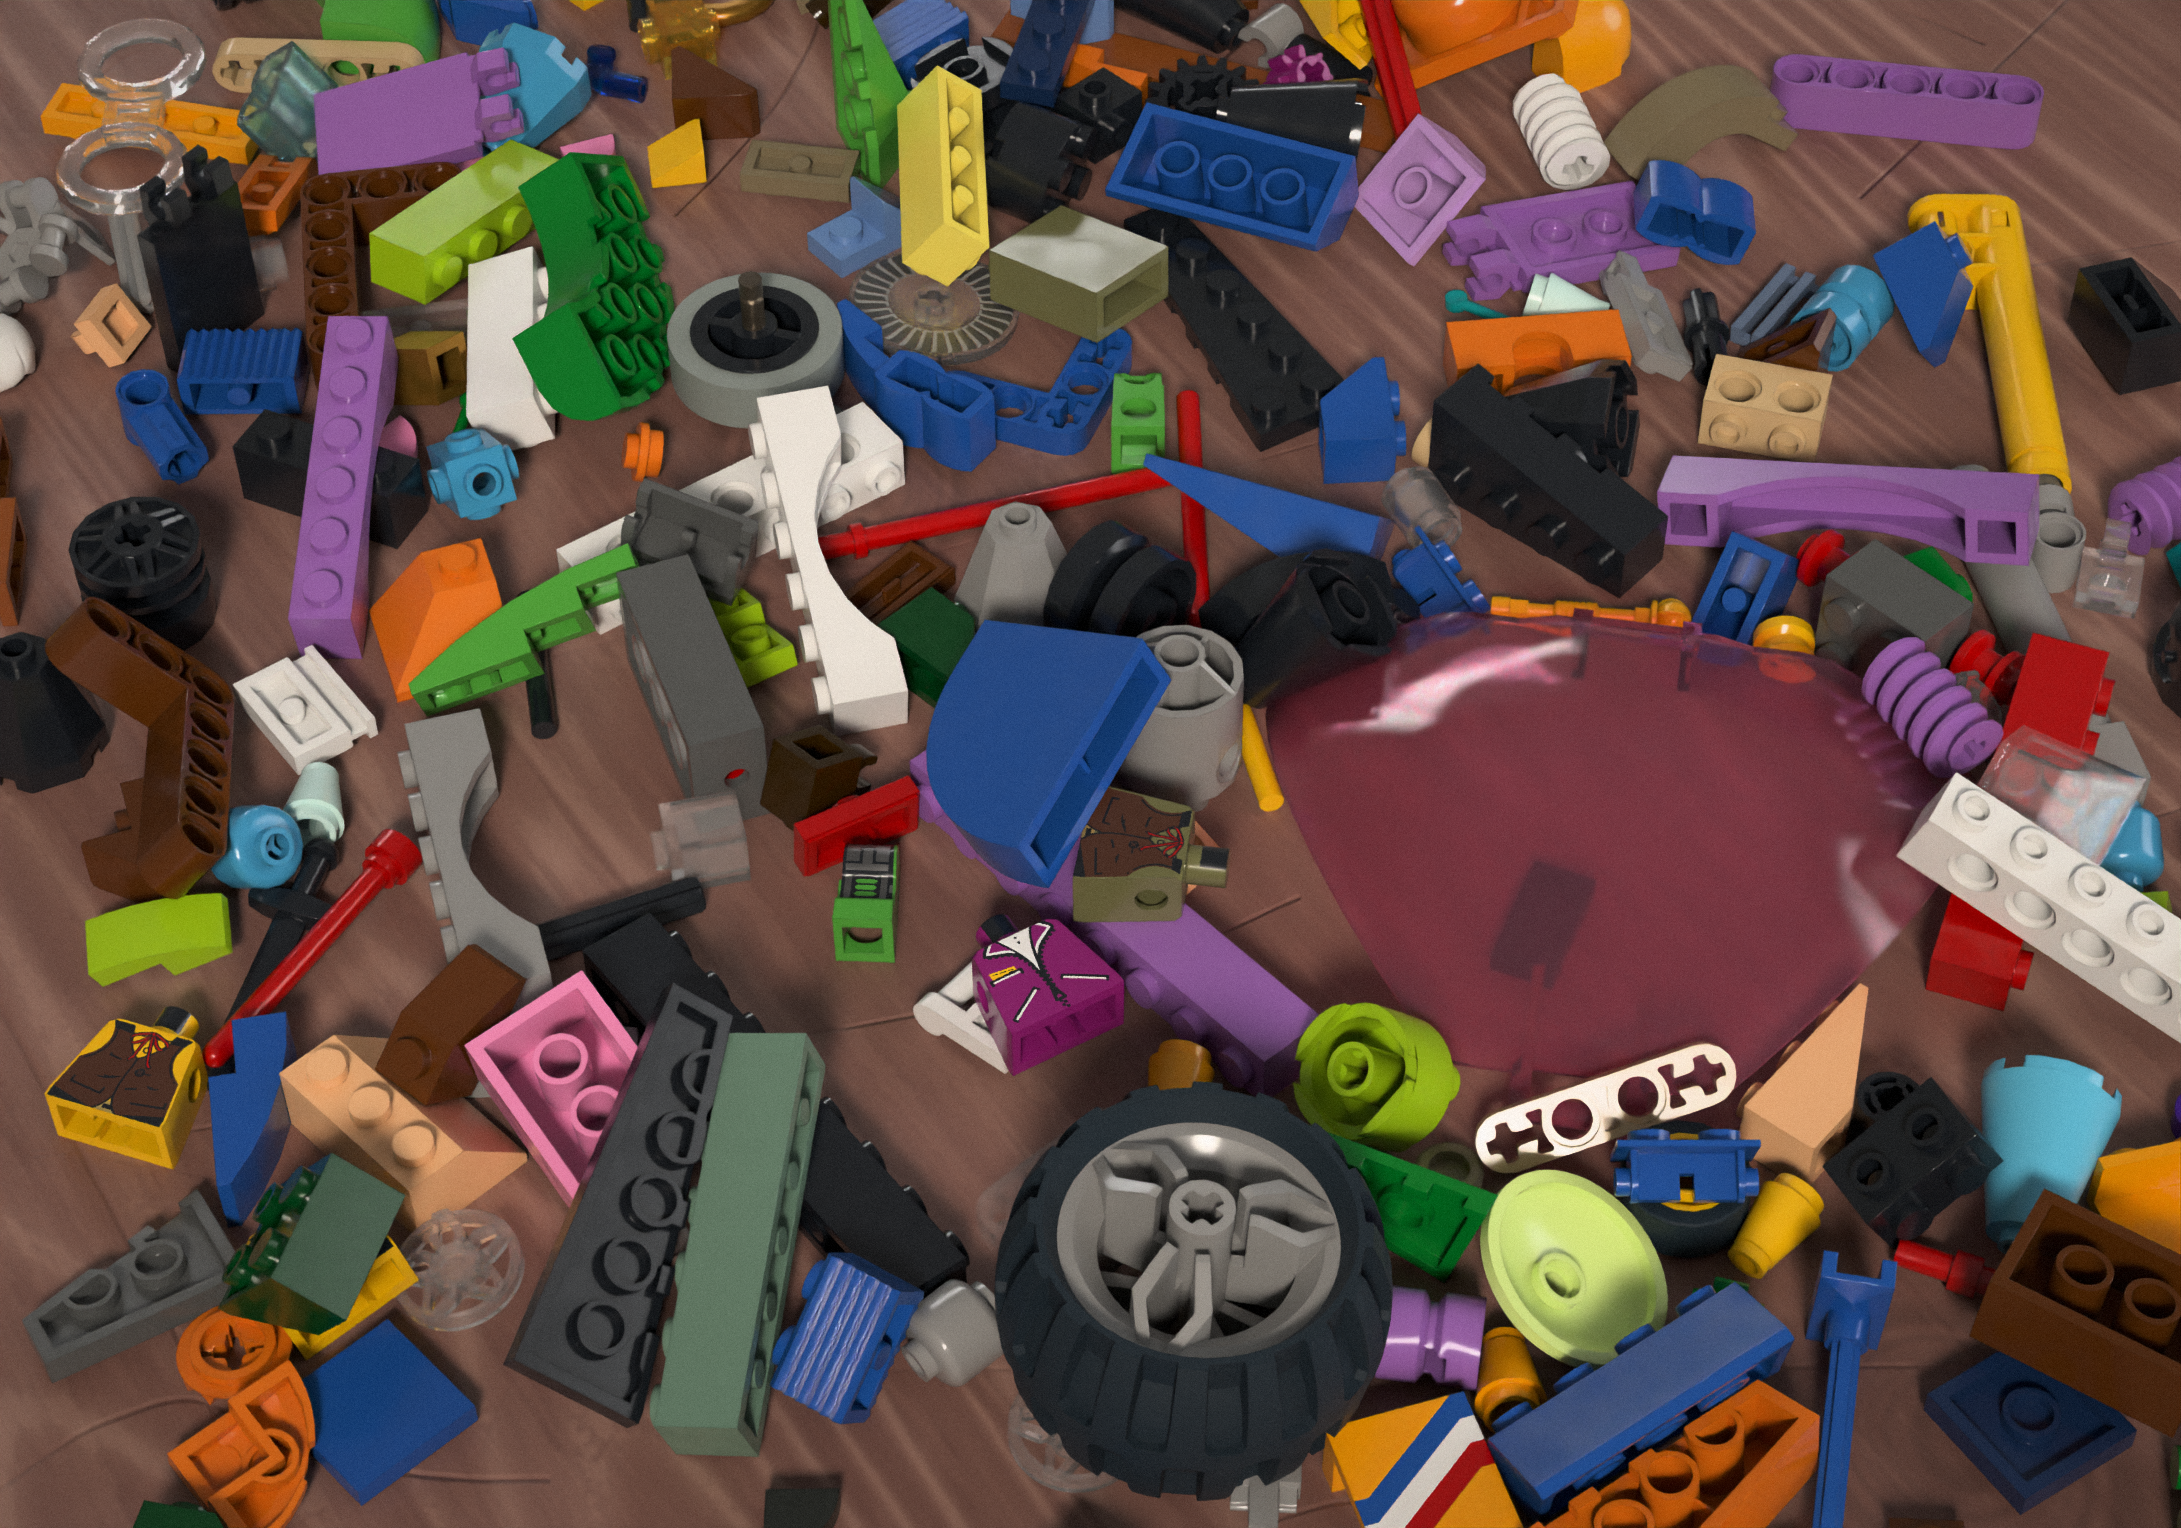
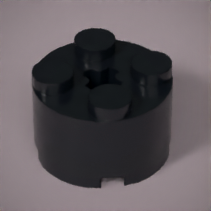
M1025 102L1017 103L1006 116L995 138L1004 142L998 158L995 159L988 156L985 165L987 205L999 212L1032 224L1061 205L1069 208V202L1072 198L1081 201L1091 182L1092 170L1084 166L1094 147L1097 129L1037 105H1030Z

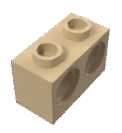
M1716 354L1703 400L1698 443L1796 462L1815 463L1826 419L1833 375Z

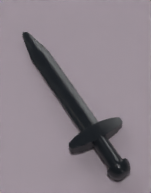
M320 837L314 838L304 845L302 853L304 861L291 889L275 887L269 889H250L248 905L260 914L272 919V922L225 1023L298 944L303 931H309L332 906L316 898L327 871L336 869L339 861V851L332 841ZM233 1055L219 1068L210 1067L208 1077L233 1073L236 1069L235 1056ZM207 1082V1090H208V1091H209V1082Z

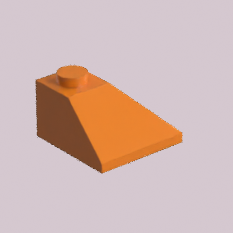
M481 538L421 552L369 609L370 619L397 703L414 699L408 684L457 639L503 607L496 579Z

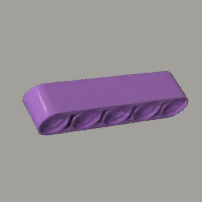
M1789 54L1779 58L1773 66L1770 85L1772 94L1788 111L1784 119L1793 128L2000 149H2022L2034 142L2044 97L2043 87L2037 81L2020 75L1802 54Z

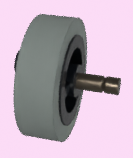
M749 271L718 279L702 286L687 296L675 309L668 324L667 343L671 378L675 392L691 411L717 424L748 429V424L758 422L757 398L828 386L832 398L839 389L844 377L845 359L840 313L834 302L823 291L795 277Z

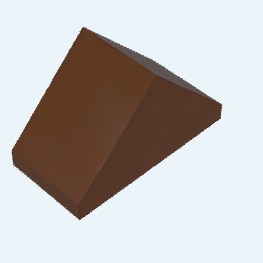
M681 46L671 50L672 105L675 129L693 119H699L702 140L753 138L761 133L756 88Z
M1828 308L1742 347L1737 357L1827 374L1837 315L1831 308Z

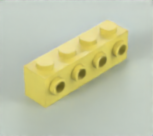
M937 65L897 105L901 244L903 264L909 266L916 273L926 275L948 287L965 270L972 269L979 261L981 255L989 248L982 91Z

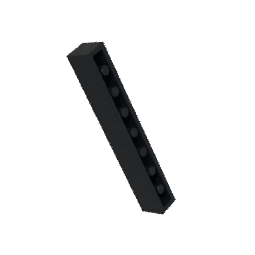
M650 912L582 950L587 978L623 1027H638L641 1039L661 991L672 983L733 1015L729 1033H766L759 1020L751 1012L742 1014L730 1001V996L724 983L715 972L710 970L705 973L697 965L683 937L675 930L667 932ZM825 1096L820 1099L798 1229L825 1259L829 1253H854L924 1291L923 1299L948 1280L958 1279L967 1283L966 1267L970 1265V1259L961 1240L951 1230L942 1232L928 1217L927 1209L918 1193L907 1184L901 1187L887 1172L885 1162L876 1147L868 1140L860 1143L847 1128L845 1119L838 1106L829 1097ZM713 1106L707 1113L706 1122H710Z

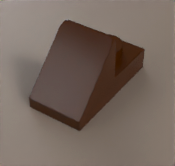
M144 777L120 783L126 809L114 812L119 832L86 840L81 844L92 884L99 889L139 904L167 898L160 895L147 884L137 866Z

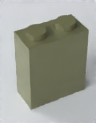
M1062 205L989 250L988 269L990 272V298L992 301L1096 343L1168 297V246Z

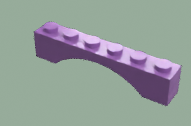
M328 316L288 616L301 657L305 656L304 649L313 645L324 659H363L369 611V528L373 478L382 430L394 404L399 362L388 316Z
M1673 455L1657 491L1658 508L1668 516L1665 544L1721 548L1726 546L1732 531L1756 538L1782 532L1844 529L1886 533L1916 540L1944 550L1964 562L2029 566L2039 531V474Z

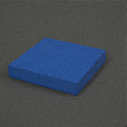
M388 1319L302 1379L312 1405L315 1423L316 1446L310 1449V1454L361 1506L478 1420L475 1405Z

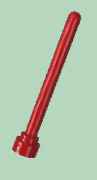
M384 829L365 849L366 859L362 863L364 871L204 1046L202 1056L207 1066L219 1068L234 1055L232 1020L270 1014L383 888L391 889L395 884H405L423 863L422 856L417 846L408 837L396 830Z

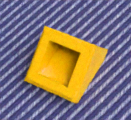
M693 119L647 146L652 188L707 182L699 119Z

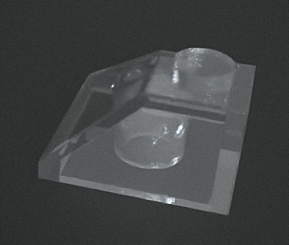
M2023 725L2001 742L1977 786L2101 866L2140 795L2146 779Z

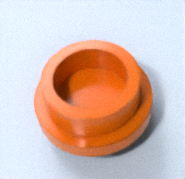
M639 422L635 433H625L621 463L622 468L631 469L632 481L642 482L645 476L658 478L663 457V431L652 430L649 423Z

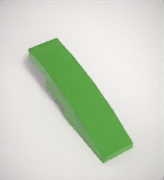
M624 544L566 569L511 600L457 639L408 684L413 698L428 717L527 681L533 677L543 675L545 673L538 654L539 651L596 631L589 609L619 599L616 573L640 567L629 544Z

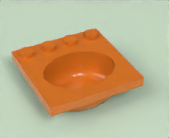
M1391 0L1415 89L1540 40H1553L1562 36L1569 29L1573 28L1579 0ZM1376 75L1374 87L1384 100L1378 75Z

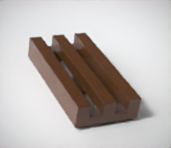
M909 541L845 591L844 595L859 610L882 592L879 598L861 611L870 622L877 626L930 587L940 594L945 593L956 584L955 568L914 542ZM917 563L920 564L916 569H914L902 580H900V577L903 574H905L908 570L914 567Z

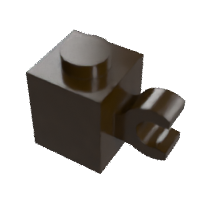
M822 725L774 738L760 805L782 820L786 827L794 831L795 823L832 808L839 800L847 796H860L870 792L871 784L861 778L859 773L864 767L876 764L878 757L860 744H847Z

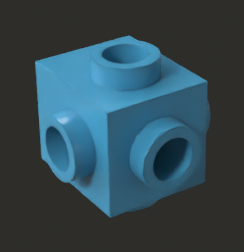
M483 428L460 430L448 435L442 442L426 446L432 469L427 470V478L432 494L439 505L444 503L458 517H467L469 520L485 519L499 513L502 509V504L517 500L512 480L519 478V470L514 454L508 444L502 446L499 441ZM483 472V476L475 478L479 473Z

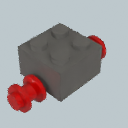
M1834 529L1827 530L1820 535L1813 534L1802 544L1796 556L1799 559L1798 580L1808 587L1816 586L1820 582L1825 583L1815 635L1814 654L1817 659L1818 668L1826 676L1838 681L1864 699L1861 692L1862 681L1869 665L1877 655L1892 642L1905 637H1917L1925 642V652L1930 651L1940 658V669L1946 668L1953 672L1956 676V686L1961 685L1965 687L1973 682L1982 688L1980 702L1991 710L1997 709L2003 704L2010 706L2025 655L2019 651H2013L2005 657L1994 651L1996 645L1995 636L1985 629L1975 632L1967 639L1974 603L1876 539L1852 555L1843 551L1845 538Z

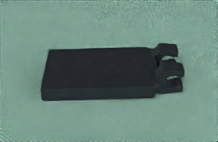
M200 145L195 146L181 157L185 184L191 193L189 197L186 191L179 187H176L166 195L165 180L158 176L153 177L139 188L143 215L149 227L139 233L137 238L167 366L177 373L186 333L191 328L196 332L203 328L208 332L214 328L223 330L227 328L232 332L239 328L244 331L264 315L238 184L233 180L228 160L218 156L208 164L207 149Z

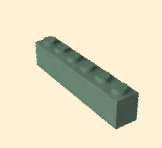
M729 1033L710 1122H706L707 1132L701 1154L702 1167L698 1186H693L690 1189L687 1200L690 1203L687 1216L690 1231L686 1250L680 1251L675 1264V1283L678 1296L674 1317H668L663 1328L662 1346L666 1360L662 1382L654 1386L650 1397V1419L652 1425L677 1455L759 1457L771 1389L769 1384L772 1380L775 1366L772 1361V1354L781 1331L826 1068L824 1061L807 1033Z

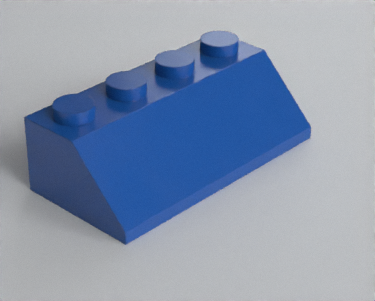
M1146 102L1105 188L1106 196L1315 252L1340 240L1359 197L1356 159L1353 155Z
M1736 1282L1716 1293L1712 1285L1699 1289L1676 1306L1675 1311L1679 1318L1657 1332L1650 1323L1641 1326L1614 1346L1619 1356L1597 1370H1594L1589 1362L1578 1366L1553 1385V1389L1557 1393L1555 1397L1534 1410L1528 1402H1523L1495 1420L1491 1427L1496 1434L1488 1439L1487 1446L1501 1478L1532 1525L1538 1521L1541 1524L1567 1508L1570 1500L1592 1486L1597 1489L1629 1468V1462L1650 1448L1656 1451L1683 1433V1427L1757 1379L1763 1382L1779 1372L1795 1340L1789 1329Z

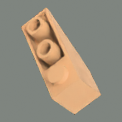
M1861 983L1841 1003L1837 1000L1831 1001L1820 1014L1815 1024L1814 1032L1804 1043L1798 1040L1792 1042L1782 1054L1774 1075L1765 1084L1757 1081L1751 1085L1738 1105L1736 1115L1741 1118L1739 1130L1741 1132V1140H1760L1761 1147L1753 1159L1777 1174H1792L1811 1185L1825 1170L1822 1166L1845 1146L1854 1102L1868 996V987Z

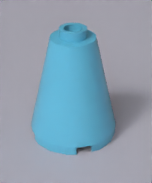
M2025 1055L2023 1067L2004 1069L2006 1058L1995 1060L1984 1070L1980 1086L1982 1134L2004 1160L1989 1173L1984 1182L1985 1231L1987 1236L1997 1243V1248L2003 1254L2007 1253L2044 1188L2078 1204L2096 1167L2097 1160L2101 1157L2120 1119L2121 1093L2116 1088L2111 1096L2103 1090L2104 1077L2090 1068L2069 1060L2042 1055Z

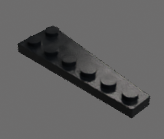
M1152 208L1125 219V230L1168 246V297L1163 300L1171 313L1179 315L1186 327V337L1193 348H1199L1208 362L1207 370L1216 385L1220 383L1223 385L1230 397L1231 409L1255 447L1262 452L1318 428L1320 400L1344 381L1342 376L1187 217Z
M675 983L661 991L503 1363L504 1366L626 1428L639 1424L643 1414L660 1336L655 1334L663 1299L668 1297L671 1291L675 1268L671 1267L678 1233L686 1225L690 1203L686 1202L694 1164L700 1162L707 1132V1113L713 1106L733 1015Z

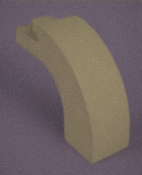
M1715 65L1684 73L1653 90L1620 120L1605 139L1604 144L1623 169L1631 177L1640 180L1649 161L1665 160L1685 165L1701 148L1724 136L1746 134L1786 151L1799 134L1784 119L1788 113L1787 109L1751 70L1733 65Z

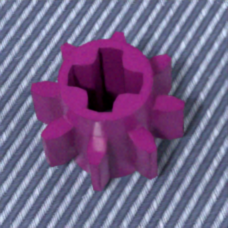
M1297 45L1285 49L1283 55L1267 61L1271 70L1263 84L1332 80L1333 75L1330 74L1327 64L1322 60L1323 54L1321 52L1306 56L1304 46Z

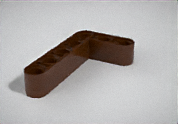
M431 162L326 173L314 176L302 185L300 203L306 342L317 391L319 389L328 316H364L360 246L370 245V232L461 173L462 170L455 164Z
M89 597L49 637L45 643V652L53 665L64 675L148 727L137 866L142 878L152 889L169 899L178 900L184 897L225 855L227 850L235 706L234 694L226 681L215 671L110 603L100 598Z

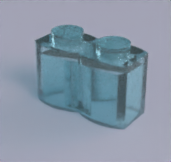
M291 41L267 55L258 67L251 84L252 92L245 100L239 112L237 126L268 155H277L279 161L293 162L296 157L315 158L317 156L313 94L338 88L339 85L296 43Z

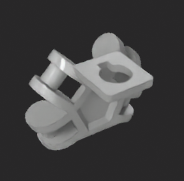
M29 178L24 183L19 180L4 181L0 184V209L5 216V219L0 217V233L7 236L0 248L1 314L11 316L21 309L22 301L32 304L47 296L49 288L48 277L63 275L67 271L69 258L62 251L63 246L72 245L74 242H77L107 265L111 266L116 262L114 254L100 231L61 203L54 186L46 178Z

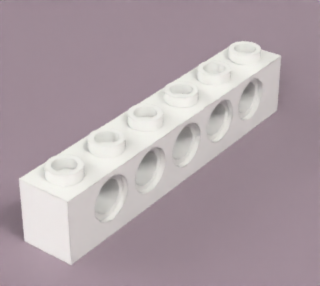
M864 402L836 414L841 432V470L827 492L818 518V527L834 521L842 515L905 485L903 441ZM753 455L679 490L680 492L759 521L756 558L776 548L773 523L780 522L777 508L766 509L760 481V473L768 472L765 458L754 460ZM633 512V513H631V514H629V515L632 516V517H634L635 512ZM625 517L556 549L559 572L561 573L568 568L620 547L621 529ZM619 599L589 609L596 631L600 635L623 624Z
M1956 772L1922 810L1896 856L2181 1043V919Z

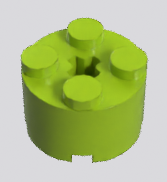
M1364 1002L1351 1005L1343 1003L1332 1006L1322 1012L1304 1032L1295 1056V1060L1301 1062L1300 1084L1293 1082L1295 1099L1300 1111L1311 1125L1316 1122L1325 1131L1368 1147L1397 1153L1406 1151L1434 1130L1444 1116L1449 1102L1458 1094L1461 1084L1460 1074L1457 1068L1453 1066L1449 1049L1444 1039L1434 1027L1417 1017L1373 1003Z

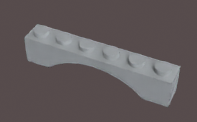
M480 708L406 723L404 726L409 750L399 751L397 755L405 789L418 787V792L407 794L415 832L424 830L429 832L428 836L418 838L426 876L439 873L440 880L429 882L436 919L439 921L450 918L451 922L449 926L440 927L447 964L467 945L477 944L527 980L510 1014L512 1015L553 989V984L538 926L512 913L493 898L476 878L469 866L473 839L483 817L499 797L491 748Z

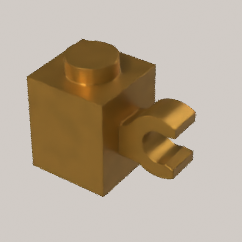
M409 331L394 338L399 362L393 405L439 406L467 392V337L464 338L463 331Z

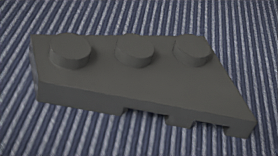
M198 1188L178 1202L181 1213L156 1231L148 1225L130 1238L128 1243L131 1251L107 1269H89L22 1319L28 1338L52 1384L197 1318L204 1312L220 1305L229 1285L222 1282V1276L235 1250Z

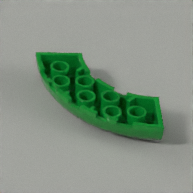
M570 152L518 186L542 246L548 276V301L543 319L513 337L512 340L539 392L552 409L570 419L596 421L616 416L637 407L650 399V395L663 386L665 379L661 375L662 371L670 366L666 324L669 323L675 309L671 287L665 282L661 284L658 276L662 272V262L665 261L662 248L652 244L647 239L642 222L650 218V215L624 157Z

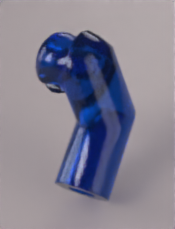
M601 44L589 46L586 53L587 61L583 63L588 68L590 84L594 91L607 97L643 103L648 92L647 77L619 72L618 67L614 66L616 51L613 47Z

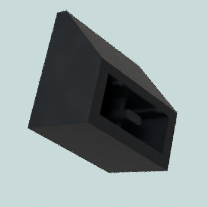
M2132 257L2080 268L2067 322L2117 393L2123 395L2180 382L2181 300L2174 290Z

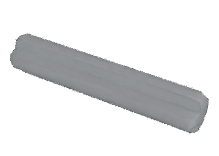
M123 193L120 197L111 195L107 198L105 207L121 289L140 313L151 314L154 311L137 238L142 229L135 198L129 193Z

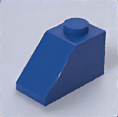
M1936 221L1875 253L1873 257L1919 352L1935 368L1946 361L1972 292L1973 284L1965 267L1973 264V260L1958 233L1948 237Z
M1732 531L1681 644L1739 670L1754 652L1752 637L1757 626L1769 618L1782 615L1798 580L1799 559L1751 537Z

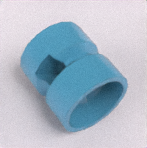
M1844 265L1835 269L1791 320L1790 326L1831 308L1837 315L1828 371L1838 372L1849 368L1870 341L1893 316L1895 302L1886 282L1874 271L1860 265Z

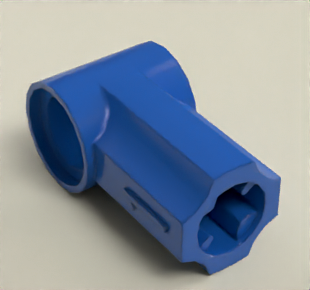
M150 369L132 371L123 376L117 383L115 392L127 440L142 449L162 480H172L179 485L196 478L202 466L209 461L206 446L172 399L167 378L160 372Z

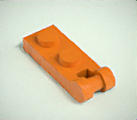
M260 154L257 156L237 183L248 236H265L280 229L300 200L302 185L308 179L318 175L317 161L314 157H296L293 162L279 161L277 155Z

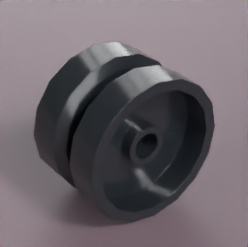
M1113 520L1106 521L1094 526L1083 535L1062 560L1048 589L1043 608L1044 627L1136 638L1141 633L1162 626L1185 625L1196 595V572L1191 562L1167 548L1156 545L1151 546L1146 536L1129 526Z

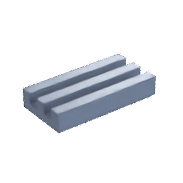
M1785 263L1731 325L1729 341L1744 347L1771 335L1784 324L1790 312L1803 297L1810 299L1821 287L1815 284L1816 275L1806 271L1799 278L1795 276L1796 267Z

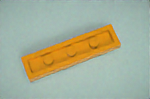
M67 83L60 85L40 116L44 133L161 151L175 155H184L195 146L200 145L207 149V159L214 160L221 156L227 159L229 163L249 165L268 133L266 116L261 113Z

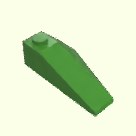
M828 0L836 129L847 149L860 151L861 169L859 173L863 180L883 189L899 168L897 105L912 90L906 89L863 0Z

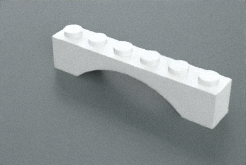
M822 386L757 398L758 422L748 424L750 446L754 460L765 458L768 472L760 473L762 494L766 509L777 508L780 522L773 523L774 541L779 560L790 558L793 573L785 574L791 610L802 609L806 622L805 625L798 626L804 662L815 661L819 677L811 678L817 714H829L833 734L836 736L908 723V688L895 638L870 622L846 598L829 572L818 542V518L827 492L841 470V432L829 387Z

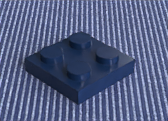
M2000 1351L1929 1392L1923 1409L2020 1515L2132 1447L2137 1433L2136 1428L2119 1411Z

